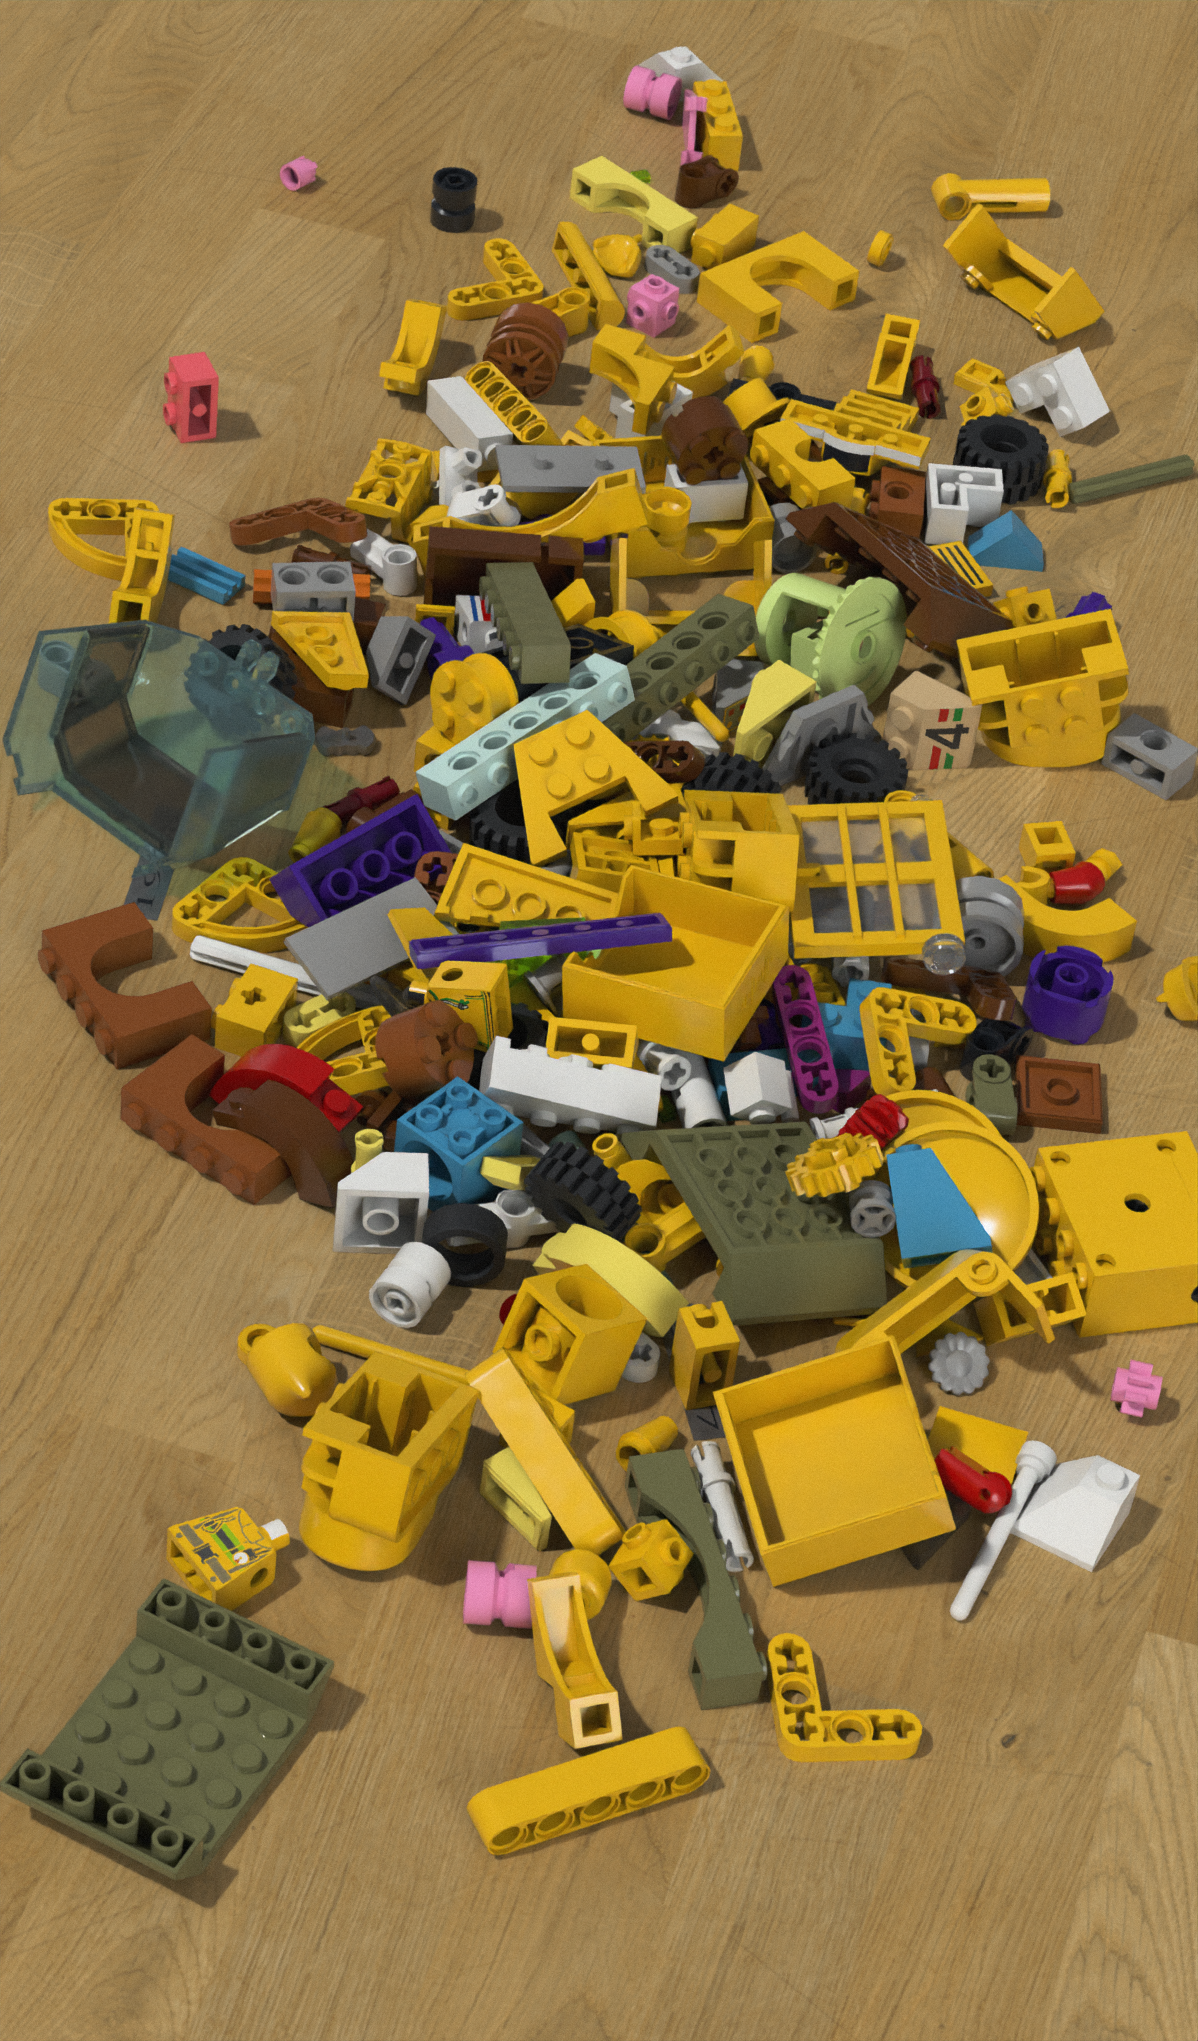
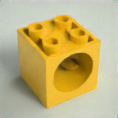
M586 1263L525 1278L492 1352L495 1353L502 1347H505L533 1388L566 1405L615 1391L648 1318Z

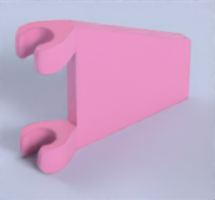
M688 89L684 90L682 127L685 151H681L680 165L703 158V152L694 151L697 111L706 112L707 98L697 96L692 90Z

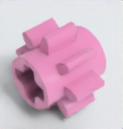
M1130 1360L1129 1369L1117 1367L1110 1400L1121 1403V1413L1142 1418L1144 1408L1156 1410L1163 1377L1151 1374L1152 1364Z

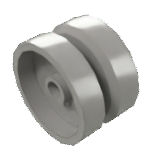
M974 876L956 880L965 946L963 943V949L954 950L953 941L931 942L935 962L984 968L996 971L1002 976L1008 975L1020 963L1023 953L1024 935L1022 930L1024 927V908L1021 897L1011 886L995 878ZM935 900L932 920L933 929H941L937 901Z

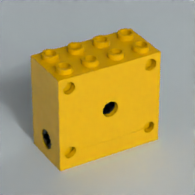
M1182 1131L1038 1148L1034 1167L1029 1168L1036 1184L1039 1201V1223L1035 1236V1246L1040 1256L1044 1255L1052 1277L1071 1272L1074 1273L1087 1314L1072 1322L1079 1338L1198 1323V1153L1188 1132Z

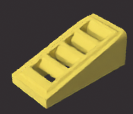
M507 1447L484 1460L480 1494L536 1550L542 1551L548 1545L552 1516L510 1447Z

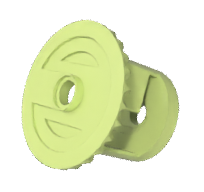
M789 573L778 579L768 589L760 602L756 613L760 638L754 642L755 650L763 663L771 666L776 661L781 660L817 681L815 690L819 693L820 699L855 685L864 692L869 706L884 691L901 658L906 637V627L903 625L907 620L905 603L899 589L892 582L883 578L869 576L865 580L859 579L855 585H849L844 589L800 573ZM818 616H828L827 618L823 619V621L817 623Z

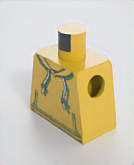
M444 961L440 964L430 982L414 980L410 985L408 992L409 1005L418 1007L435 1000H441L453 1008L464 1023H470L475 1028L478 1037L475 1049L487 1052L496 1036L508 1038L513 1029L507 964Z

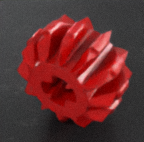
M882 1094L874 1095L855 1111L839 1130V1134L836 1137L844 1133H849L852 1137L858 1133H862L863 1137L871 1134L874 1139L878 1140L882 1152L894 1139L905 1133L909 1118L894 1101L889 1100Z

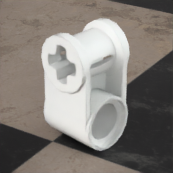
M497 484L455 493L451 497L447 516L485 526L512 527L517 526L520 521V513L516 507L508 504L505 491Z

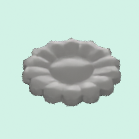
M958 1332L956 1335L948 1333L944 1336V1339L937 1340L935 1342V1349L929 1353L931 1362L928 1364V1368L933 1373V1381L939 1383L943 1391H951L953 1395H960L961 1393L971 1394L975 1388H980L983 1385V1378L989 1375L987 1366L990 1359L985 1355V1346L978 1344L975 1336L968 1337L964 1332Z

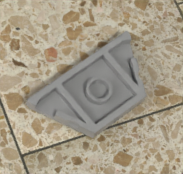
M852 685L794 710L762 770L767 769L773 775L771 777L772 781L778 782L780 786H783L807 775L811 751L815 746L819 747L820 741L825 738L832 742L833 735L841 734L843 739L848 738V733H857V738L865 739V735L874 736L873 742L879 743L882 736L873 727L872 723L875 719L872 712L867 708L868 701L864 692L855 685Z

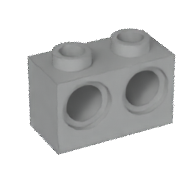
M350 562L272 563L271 600L273 611L349 612L352 621L354 620L356 590Z

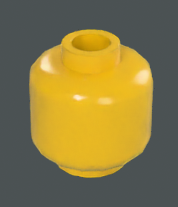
M570 1550L564 1552L555 1560L549 1575L572 1571L579 1574L586 1618L590 1620L601 1612L612 1585L611 1571L607 1563L597 1554L588 1550Z

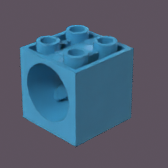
M456 1077L397 1119L394 1152L428 1153V1208L434 1212L443 1206L457 1203L481 1204L493 1202L500 1192L507 1189L493 1185L480 1174L483 1156L520 1155L523 1121L461 1078Z

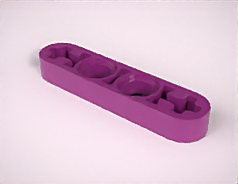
M783 966L773 982L772 996L798 1099L802 1107L807 1111L823 1114L835 1107L838 1099L839 1085L812 979L809 973L800 966ZM785 983H793L794 987L798 988L797 1000L791 1001L790 987L785 985ZM794 1015H805L811 1019L812 1024L805 1028H798L793 1026L789 1019ZM812 1049L821 1055V1059L814 1063H806L798 1057V1054L803 1050ZM819 1076L818 1082L820 1090L825 1093L824 1096H817L816 1091L812 1090L813 1078Z

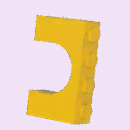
M802 231L701 272L697 303L725 324H730L748 341L754 343L778 333L782 302L760 286L776 284L794 287L803 291L830 311L855 300L860 271L808 233Z

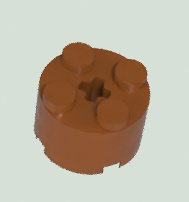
M435 1000L398 1013L383 1021L377 1031L375 1050L377 1059L384 1057L388 1071L382 1074L388 1085L397 1094L406 1099H417L434 1094L456 1077L461 1078L465 1082L469 1081L474 1063L473 1048L478 1043V1037L475 1028L470 1023H464L453 1008L441 1000Z

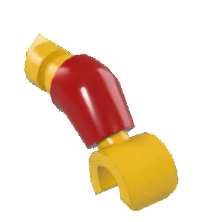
M1101 848L1096 850L1086 861L1078 862L1073 867L1053 871L1049 874L1039 868L1021 866L1020 882H1017V884L1046 906L1048 898H1050L1052 903L1084 904L1093 900L1104 890L1105 882L1123 864L1114 852Z

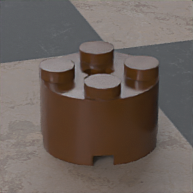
M714 396L694 398L681 405L683 411L675 418L671 414L666 419L662 428L661 438L687 484L697 485L702 481H715L721 478L728 480L740 472V463L743 461L748 450V439L728 405L722 403L721 399Z

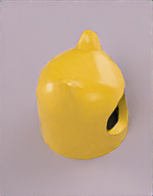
M291 1323L280 1326L264 1335L255 1343L248 1354L246 1366L250 1375L268 1403L278 1412L289 1417H314L321 1402L327 1403L332 1398L338 1383L334 1364L322 1356L319 1341L313 1330L307 1325Z

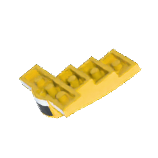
M853 389L850 390L848 396H843L840 403H836L834 411L791 399L780 418V421L792 419L812 440L823 442L821 451L822 462L834 458L848 472L858 475L870 476L879 471L889 461L901 467H911L919 470L929 451L931 438L911 433L918 419L919 408Z

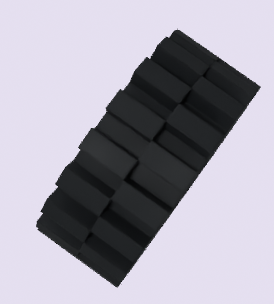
M848 733V738L843 739L841 734L833 735L832 742L825 738L820 741L819 747L815 746L811 751L804 794L805 797H808L809 805L884 802L889 793L905 790L908 777L907 762L905 758H900L901 752L896 748L888 750V742L881 740L879 743L873 742L874 736L865 735V739L857 738V733ZM879 819L847 820L848 827L855 828L856 823H862L863 828H871L873 821L879 824ZM830 821L838 825V821Z
M559 1141L555 1145L553 1144L524 1179V1184L527 1185L525 1188L526 1193L533 1197L531 1199L533 1205L543 1210L541 1215L547 1221L552 1220L556 1224L555 1228L562 1233L564 1231L567 1232L574 1223L595 1229L620 1242L640 1218V1213L642 1212V1207L637 1204L639 1201L637 1195L629 1192L631 1186L626 1180H620L617 1177L619 1173L613 1167L609 1169L603 1164L604 1160L599 1156L595 1155V1157H592L587 1149L581 1146L576 1149L575 1145L570 1142L563 1144Z

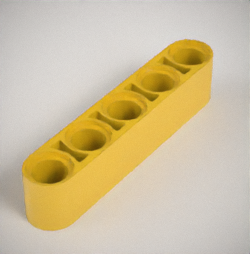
M489 361L480 362L467 372L465 381L513 433V440L518 445L565 446L544 416L493 363Z
M502 1347L466 1372L465 1377L471 1387L479 1389L478 1399L573 1547L579 1550H588L599 1556L622 1540L626 1532L523 1371L505 1347Z
M678 1726L488 1787L473 1796L468 1802L466 1809L487 1851L492 1855H503L692 1792L707 1781L711 1771L689 1731L685 1727Z

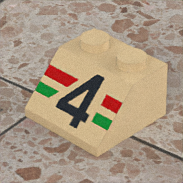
M915 670L891 692L882 740L889 743L888 750L896 748L901 752L900 758H905L907 768L911 770L967 768L971 764L983 704L972 706L969 696Z

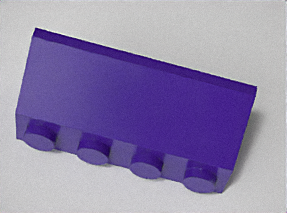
M418 794L293 863L269 880L289 914L305 926L310 927L413 879L417 863L424 854L434 851L452 852ZM434 865L432 871H426L429 873L431 882L437 879L439 874H445L442 872L441 865Z

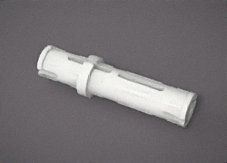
M715 1441L701 1442L705 1456L701 1455L698 1445L694 1446L691 1450V1457L700 1476V1496L703 1501L708 1502L711 1506L717 1539H722L725 1545L727 1570L731 1572L742 1571L743 1567L739 1557H743L747 1568L752 1565L754 1557L750 1551L734 1499L735 1482L733 1477L726 1472L719 1444Z

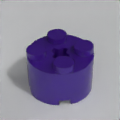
M1058 946L1056 952L1046 955V950L1038 953L1031 962L1022 1002V1010L1025 1016L1024 1023L1032 1028L1034 1032H1042L1051 1037L1066 1039L1072 1044H1084L1104 1023L1114 981L1111 970L1108 973L1102 966L1103 960L1089 950L1075 946Z

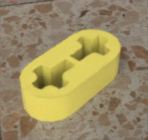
M347 992L328 1001L321 994L291 1008L283 1017V1039L290 1046L297 1047L317 1030L337 1019L356 1012V1000Z

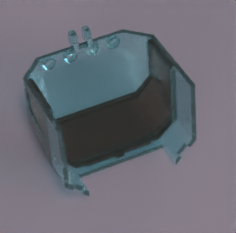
M147 620L39 631L2 741L6 755L13 756L18 777L13 780L18 796L46 791L56 793L150 862L149 864L134 868L131 878L170 872L212 857L279 813L289 810L315 741L313 714L268 684L276 675L280 657L270 651L262 654L260 657L262 645L253 639L244 642L236 660H233L200 636ZM255 666L254 672H250V670Z

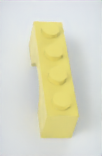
M603 156L573 168L570 199L592 213L615 212L636 219L643 225L641 245L647 249L654 245H665L673 248L678 253H682L692 248L690 242L693 233L697 229L698 217Z

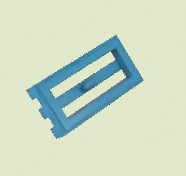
M180 547L177 550V556L172 554L168 580L224 605L245 586L246 575L184 547Z

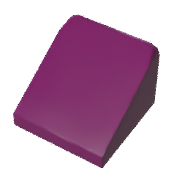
M835 1069L839 1085L837 1103L833 1108L835 1111L844 1114L845 1109L854 1108L866 1097L867 1090L871 1086L870 1071ZM819 1083L812 1088V1090L816 1091L817 1096L825 1095L820 1090Z

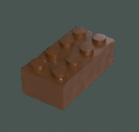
M429 526L423 604L455 607L456 595L480 596L479 580L480 577H486V563L533 562L548 597L552 601L576 579H582L584 562L583 538L549 536L548 542H541V535Z

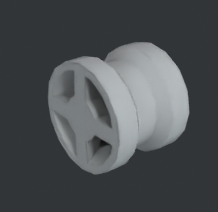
M869 1180L859 1183L860 1186L850 1191L848 1196L852 1228L856 1233L870 1238L880 1237L889 1233L896 1223L892 1190L881 1181Z

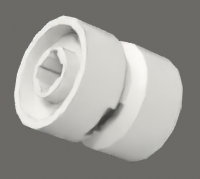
M410 1242L404 1244L390 1262L388 1268L384 1270L369 1290V1300L373 1309L381 1318L397 1327L410 1328L416 1326L431 1307L432 1302L435 1301L450 1281L451 1270L448 1262L433 1247L424 1243Z

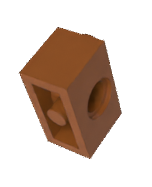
M882 466L880 479L872 480L869 517L919 539L924 515L926 471Z

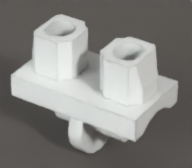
M444 446L440 449L439 480L433 483V492L439 496V505L449 506L451 497L457 492L481 488L477 483V469L482 465V453L479 450L467 447L458 449L450 446Z

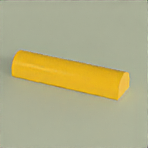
M559 222L551 251L571 287L582 288L589 293V319L596 330H601L605 323L617 326L625 315V309L579 227L572 222Z

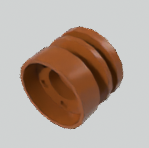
M528 302L514 304L504 310L497 319L487 348L484 351L482 362L489 361L493 363L527 400L537 399L550 390L559 372L560 364L563 361L568 345V333L565 324L555 312L543 305Z

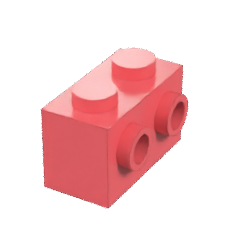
M205 352L169 357V372L164 374V386L168 394V403L163 404V416L165 423L168 426H172L180 443L216 438L219 377Z

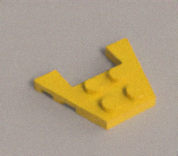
M588 710L513 744L530 862L533 866L540 868L567 855V848L550 817L623 782L627 783L635 800L640 801V809L644 817L650 816L678 802L676 791Z

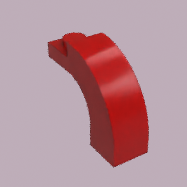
M265 1044L247 1051L217 1081L209 1094L212 1099L220 1104L228 1097L229 1093L240 1087L256 1090L268 1079L276 1081L295 1090L313 1103L330 1120L339 1134L348 1127L364 1107L329 1079L335 1070L332 1066L307 1051L282 1044Z

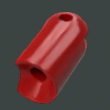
M951 1446L950 1450L942 1448L934 1461L943 1487L973 1508L983 1513H994L1010 1503L1012 1487L1004 1475L989 1471L954 1446Z

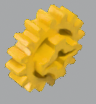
M844 1133L838 1137L820 1138L809 1144V1152L795 1156V1162L787 1164L788 1170L785 1173L792 1192L795 1191L797 1196L806 1193L807 1197H812L815 1194L819 1197H826L838 1192L848 1193L860 1186L859 1183L862 1182L861 1178L874 1175V1169L882 1167L884 1157L878 1140L874 1139L873 1135L870 1134L863 1137L862 1133H858L852 1137L851 1134Z

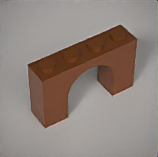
M135 902L42 930V949L38 950V961L42 971L52 976L57 984L61 998L71 1003L80 1025L90 1030L99 1052L102 1055H107L117 1070L166 1054L191 1034L202 1041L209 1040L211 1035L212 1007L193 981L144 996L117 994L109 991L97 982L108 973L152 959L153 927Z
M191 1034L121 1088L120 1119L130 1128L140 1131L157 1142L164 1150L174 1153L191 1164L198 1172L205 1173L225 1186L232 1194L239 1195L252 1205H255L290 1177L292 1173L280 1153L263 1138L240 1130H224L210 1127L197 1120L190 1113L210 1097L209 1094L214 1085L224 1075L225 1055Z

